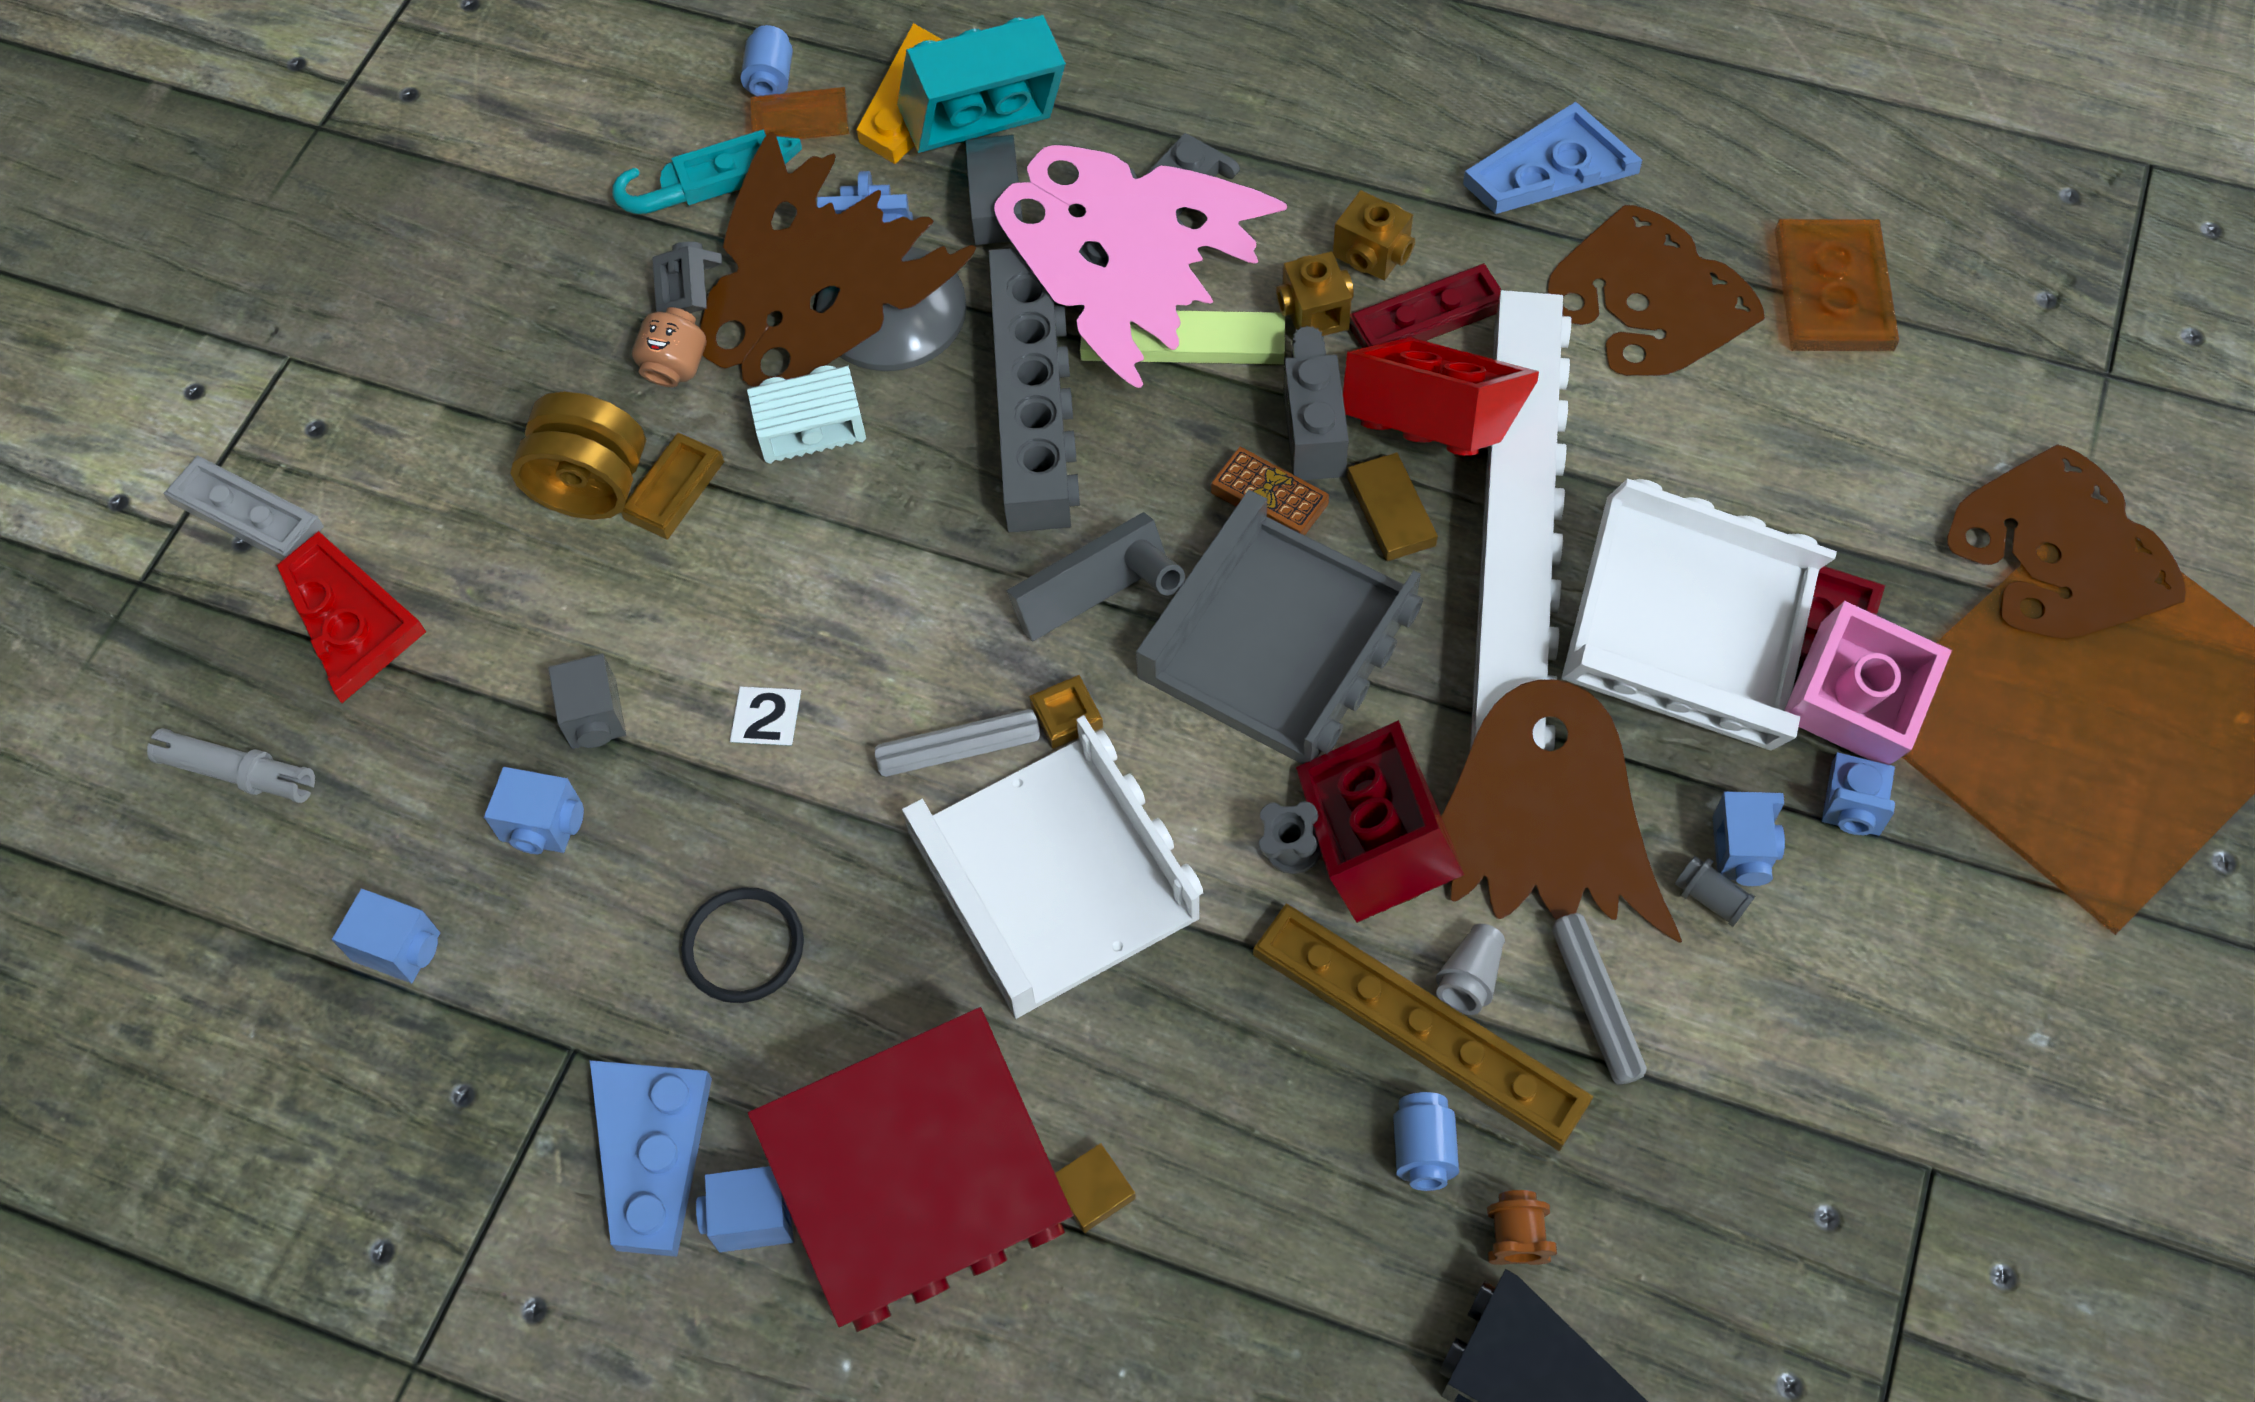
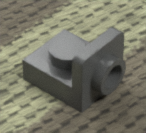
M679 242L672 245V251L652 257L656 312H666L669 307L679 308L689 313L707 308L704 270L722 265L721 253L704 250L702 244L698 242Z

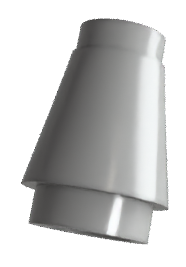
M1475 924L1436 975V982L1438 984L1436 994L1438 999L1462 1014H1478L1482 1007L1492 1002L1502 947L1505 943V937L1498 929L1487 924Z

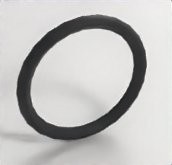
M749 887L727 890L705 902L689 920L683 934L681 946L683 966L694 985L711 998L728 1003L756 1001L777 991L796 971L803 952V927L796 911L786 900L773 892ZM752 899L768 903L781 912L791 929V952L780 972L769 982L757 988L744 991L726 990L706 980L695 963L693 947L698 929L707 916L718 907L731 901Z

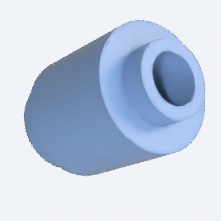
M769 25L760 26L746 40L740 79L743 87L759 98L778 97L785 93L788 88L793 48L787 34L780 28Z
M1420 1092L1406 1095L1399 1100V1110L1393 1116L1397 1176L1405 1181H1409L1410 1186L1416 1190L1432 1191L1442 1189L1447 1186V1180L1454 1178L1459 1173L1455 1113L1448 1108V1099L1441 1094Z

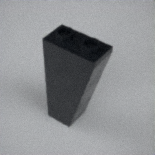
M1507 1269L1504 1270L1496 1287L1484 1281L1467 1315L1478 1321L1468 1344L1456 1337L1438 1372L1450 1379L1442 1395L1443 1398L1450 1402H1648L1518 1275Z

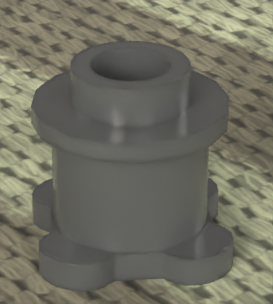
M1306 801L1300 802L1297 806L1281 807L1277 803H1269L1264 806L1260 812V818L1264 824V836L1259 840V847L1263 855L1268 857L1272 865L1283 873L1297 874L1306 872L1314 867L1322 855L1313 826L1318 819L1315 806Z

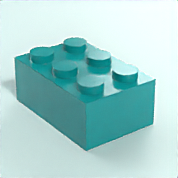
M1044 15L1028 19L1018 17L1009 20L1004 25L984 30L970 29L957 37L937 42L926 40L918 43L913 48L906 49L897 106L917 152L932 150L1050 118L1066 63Z

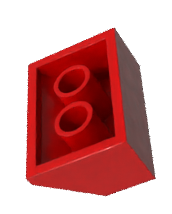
M1407 337L1347 352L1343 387L1345 415L1361 419V425L1366 428L1376 430L1392 428L1402 431L1403 438L1410 441H1436L1447 444L1446 450L1450 453L1476 455L1480 448L1500 443L1537 384L1539 371Z

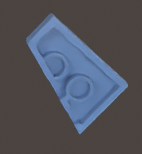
M1574 102L1467 169L1464 174L1463 185L1493 213L1498 214L1639 174L1642 159L1582 106Z
M590 1060L611 1245L616 1251L677 1257L712 1078L708 1071Z

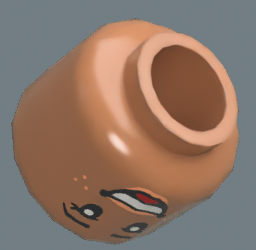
M669 307L666 312L650 313L644 318L632 349L633 360L640 367L638 371L643 378L657 385L672 388L678 386L679 382H687L695 376L707 340L704 332L695 325L696 318L692 314L679 308Z

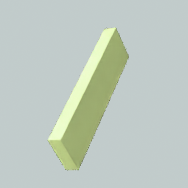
M1176 311L1181 323L1176 329L1179 346L1175 350L1169 349L1156 336L1130 321L1132 339L1144 357V360L1140 362L1284 364L1285 316L1282 313ZM1081 336V361H1103Z

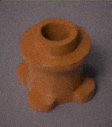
M1512 1190L1500 1193L1498 1195L1499 1202L1487 1207L1488 1217L1494 1219L1496 1237L1493 1251L1488 1252V1262L1494 1265H1541L1550 1263L1551 1256L1557 1254L1556 1243L1546 1241L1544 1217L1550 1214V1204L1538 1201L1536 1193L1529 1190Z

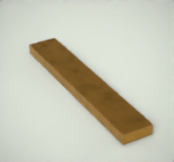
M1287 903L1254 947L1253 956L1559 1152L1594 1097Z

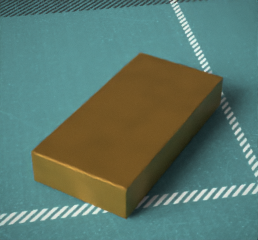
M677 433L626 501L621 512L624 520L668 540L725 462L721 451L681 433Z
M1398 452L1348 467L1347 478L1386 561L1437 545L1438 535Z

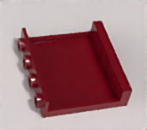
M981 1007L747 1112L839 1328L850 1322L853 1323L856 1332L871 1327L892 1315L888 1304L909 1294L912 1295L915 1304L934 1297L950 1288L946 1279L947 1276L968 1266L973 1276L984 1273L1006 1262L1008 1258L1004 1249L1027 1239L1030 1248L1033 1249L1063 1235L1065 1231L1061 1222L1074 1216Z

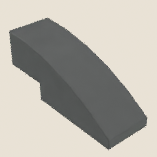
M1014 134L966 140L969 194L975 245L1009 242L1010 239L996 218L994 206L997 199L1011 184L1019 183ZM1020 200L1014 206V214L1017 219L1023 222Z

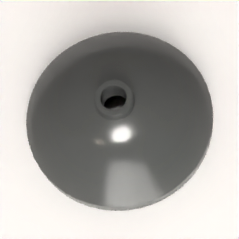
M911 247L902 258V261L920 259L930 252ZM956 273L914 307L898 309L890 304H883L884 321L881 329L840 357L853 365L865 369L897 371L924 364L941 354L956 339L966 317L965 291L958 274ZM828 286L820 290L816 311L824 313L834 304L840 288Z

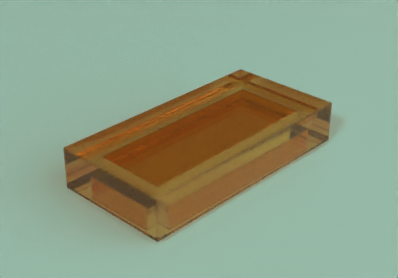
M845 87L750 97L752 133L764 129L766 135L774 132L779 137L799 139L850 134Z

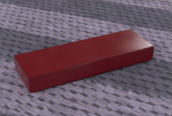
M1485 263L1351 313L1349 328L1362 348L1407 337L1427 341L1497 314L1502 289Z

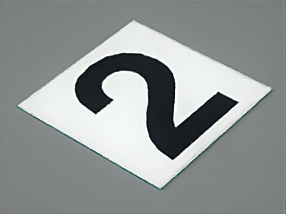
M740 687L730 742L792 746L801 690Z

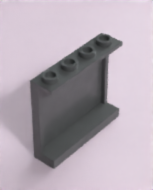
M1248 490L1137 649L1138 679L1300 764L1308 761L1311 762V760L1318 757L1321 751L1325 754L1332 751L1343 729V724L1339 723L1348 708L1356 711L1362 704L1370 687V681L1367 678L1375 666L1383 669L1390 660L1397 644V639L1393 637L1400 626L1403 625L1409 628L1416 619L1423 603V598L1417 596L1421 573L1413 570L1405 584H1402L1268 518L1267 498Z

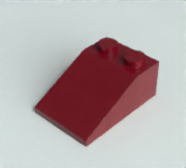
M1399 720L1328 752V754L1321 755L1311 760V762L1308 761L1296 767L1306 802L1313 804L1318 813V819L1313 825L1329 878L1356 923L1464 875L1450 835Z

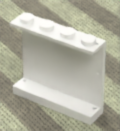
M1084 715L1077 718L1079 740L933 816L923 798L902 809L912 840L1015 1019L1199 920V895L1203 894V888L1197 875L1188 864L1180 867L1170 851L1174 849V844L1167 828L1159 818L1153 821L1150 820L1141 806L1145 804V798L1137 781L1130 773L1122 776L1113 762L1117 760V754L1109 737L1103 730L1095 733Z

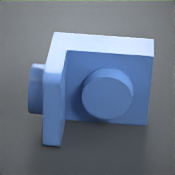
M1837 752L1831 764L1822 822L1837 825L1844 832L1853 835L1873 834L1880 836L1894 814L1895 802L1890 800L1895 766Z

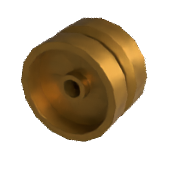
M563 391L545 394L536 400L527 422L526 437L520 441L512 463L510 474L516 486L535 502L550 510L571 517L597 520L612 518L621 513L633 482L632 474L637 470L646 443L642 427L625 411L610 402L587 394Z

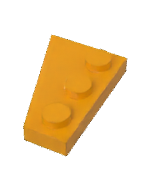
M915 23L912 24L856 129L860 144L893 164H896L915 146L897 106L906 49L913 48L918 43L926 40H933L935 42L942 40Z

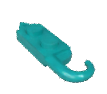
M764 129L672 157V162L665 165L661 171V189L638 196L629 195L626 192L627 184L638 177L640 172L637 168L624 171L616 178L612 186V197L616 204L626 212L647 214L687 202L688 205L739 190L742 187L756 152L766 137ZM776 136L786 164L802 150L801 140L799 138Z

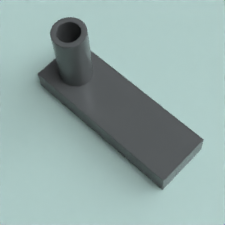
M1142 512L1006 591L1023 633L1033 642L1141 578L1161 594L1172 595L1183 585L1185 573L1178 564L1166 556L1155 521Z

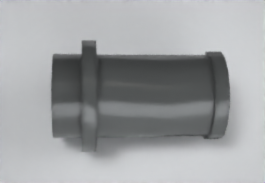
M1694 856L1675 882L1676 886L1684 890L1681 896L1686 899L1691 895L1734 927L1756 896L1752 893L1749 894L1713 869L1711 865L1714 861L1708 858L1703 862Z

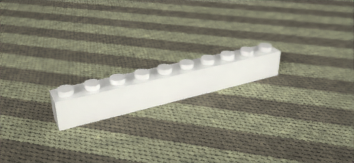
M1504 290L1500 292L1495 319L1493 359L1539 371L1537 384L1500 443L1488 446L1470 750L1484 718L1494 704L1506 693L1524 683L1544 679L1557 680V676L1548 675V660H1556L1559 644V627L1549 626L1550 612H1558L1561 595V580L1551 579L1552 566L1560 565L1563 546V534L1553 533L1554 520L1561 521L1565 497L1564 488H1555L1556 475L1563 476L1566 461V444L1557 443V432H1565L1568 414V401L1559 400V389L1566 390L1570 359L1561 358V348H1568L1571 333V317L1562 316L1563 295ZM1544 717L1535 724L1533 738L1540 748L1554 751L1555 725H1545L1546 717Z

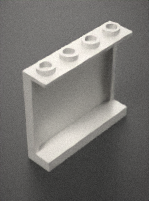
M1627 479L1606 500L1561 679L1772 751L1795 739L1797 736L1800 716L1784 710L1794 686L1819 569L1835 559L1837 551L1817 545V541L1807 535L1785 534L1768 528L1758 518L1734 516L1714 509L1712 503L1704 499L1694 497L1682 498L1662 491V487L1655 482L1644 479Z

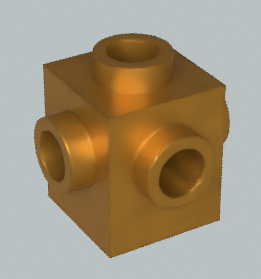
M1360 190L1335 223L1333 244L1335 258L1350 264L1357 271L1369 273L1385 281L1397 264L1403 266L1407 262L1415 245V238L1411 237L1413 214L1403 210L1394 203L1383 201Z
M1333 252L1315 256H1303L1297 260L1283 263V285L1276 287L1277 301L1282 315H1290L1295 329L1299 330L1300 327H1306V325L1308 327L1313 326V328H1318V331L1322 332V336L1349 330L1351 301L1354 296L1352 280L1346 269L1340 270Z

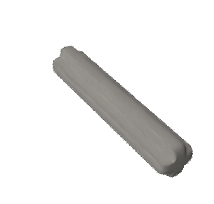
M1022 710L878 744L875 747L876 763L881 776L887 777L1035 742L1040 736L1039 726L1033 710Z
M1574 913L1557 919L1553 925L1552 932L1613 1081L1617 1085H1623L1644 1077L1647 1067L1585 917L1580 913Z

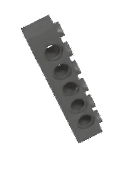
M1016 248L989 250L1003 496L1008 533L1070 528V507L1080 506L1078 474L1067 475V463L1077 462L1074 430L1064 431L1063 420L1073 419L1071 388L1061 389L1060 378L1070 377L1068 347H1058L1057 337L1067 336L1064 305H1054V300ZM1037 470H1046L1044 472H1034Z

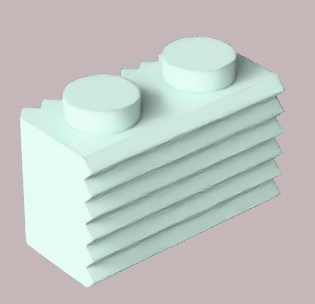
M849 365L839 368L821 366L814 369L809 375L787 380L781 377H773L763 381L760 386L747 389L758 441L764 460L767 463L771 464L774 460L782 461L785 457L792 459L795 455L802 457L805 453L813 454L816 450L822 452L825 448L832 450L835 446L843 447L846 443L853 445L856 441L863 442L866 439Z

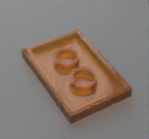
M1779 219L1775 235L1791 351H1895L1899 343V335L1880 219Z

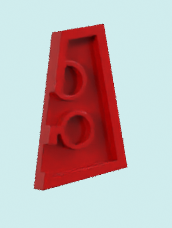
M319 531L277 564L296 610L311 637L310 641L329 677L328 680L334 694L341 703L345 702L426 633L421 622Z

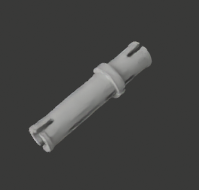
M158 729L151 737L154 740L166 743V746L169 748L150 743L147 746L148 758L153 763L165 764L237 784L241 791L253 795L267 792L291 799L296 803H303L310 797L311 792L299 789L295 783L313 788L315 784V775L310 768L275 761L270 754L264 751L253 749L246 753L174 733L169 729Z

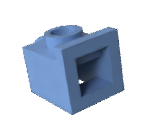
M1723 793L1712 816L1716 863L1719 873L1729 880H1736L1737 883L1744 886H1761L1773 880L1772 867L1776 860L1783 858L1785 848L1783 827L1774 823L1784 805L1783 793Z

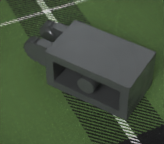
M1306 325V327H1300L1299 330L1296 329V333L1293 334L1292 358H1285L1283 399L1292 474L1302 480L1345 477L1349 439L1337 355H1326L1322 332H1319L1318 328Z

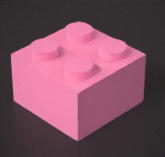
M1844 601L1821 622L1784 711L1800 716V728L1868 760L1891 765L1912 750L1952 650Z

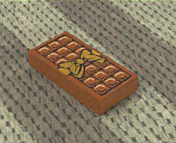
M1241 446L1211 483V493L1237 507L1248 490L1267 498V517L1303 535L1307 534L1329 504L1328 493Z

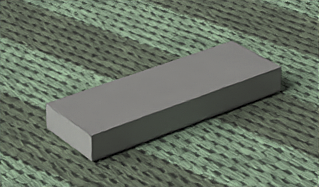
M198 455L163 493L171 504L281 561L324 527L318 516Z

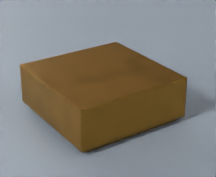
M1080 675L1029 696L1030 705L1052 749L1079 738L1077 718L1083 715L1094 731L1103 728V719Z
M1102 1143L1055 1173L1074 1215L1073 1217L1084 1233L1136 1199L1135 1191Z

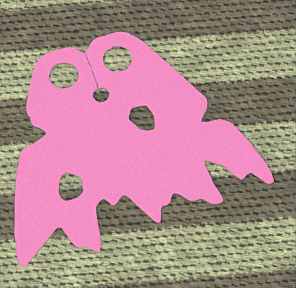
M1052 145L1043 148L1027 166L1030 182L1011 184L997 199L994 206L996 218L1002 229L1051 298L1056 303L1065 306L1084 305V310L1077 319L1079 334L1116 374L1137 388H1141L1143 382L1134 364L1143 361L1144 357L1132 339L1130 321L1156 336L1169 349L1175 350L1179 346L1176 329L1181 323L1176 312V305L1187 306L1194 300L1209 304L1213 303L1211 296L1189 268V264L1203 260L1197 249L1209 246L1248 263H1258L1257 256L1254 253L1256 241L1238 224L1239 221L1287 209L1286 203L1255 189L1175 167L1161 165L1149 174L1135 179L1131 175L1129 165L1115 155L1063 145ZM1059 160L1068 161L1076 166L1079 171V177L1077 181L1070 185L1057 184L1048 175L1049 165ZM1023 199L1036 200L1043 205L1045 217L1036 224L1021 222L1014 214L1015 204ZM1080 204L1085 208L1086 213L1084 216L1076 218L1069 213V206ZM1182 207L1198 210L1206 215L1207 221L1201 228H1188L1178 223L1176 210ZM1086 241L1100 243L1109 257L1106 267L1088 262L1079 253L1080 248Z

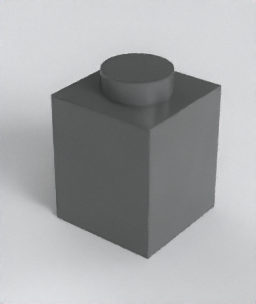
M603 653L548 667L558 725L572 749L600 747L611 739L626 736L616 678Z

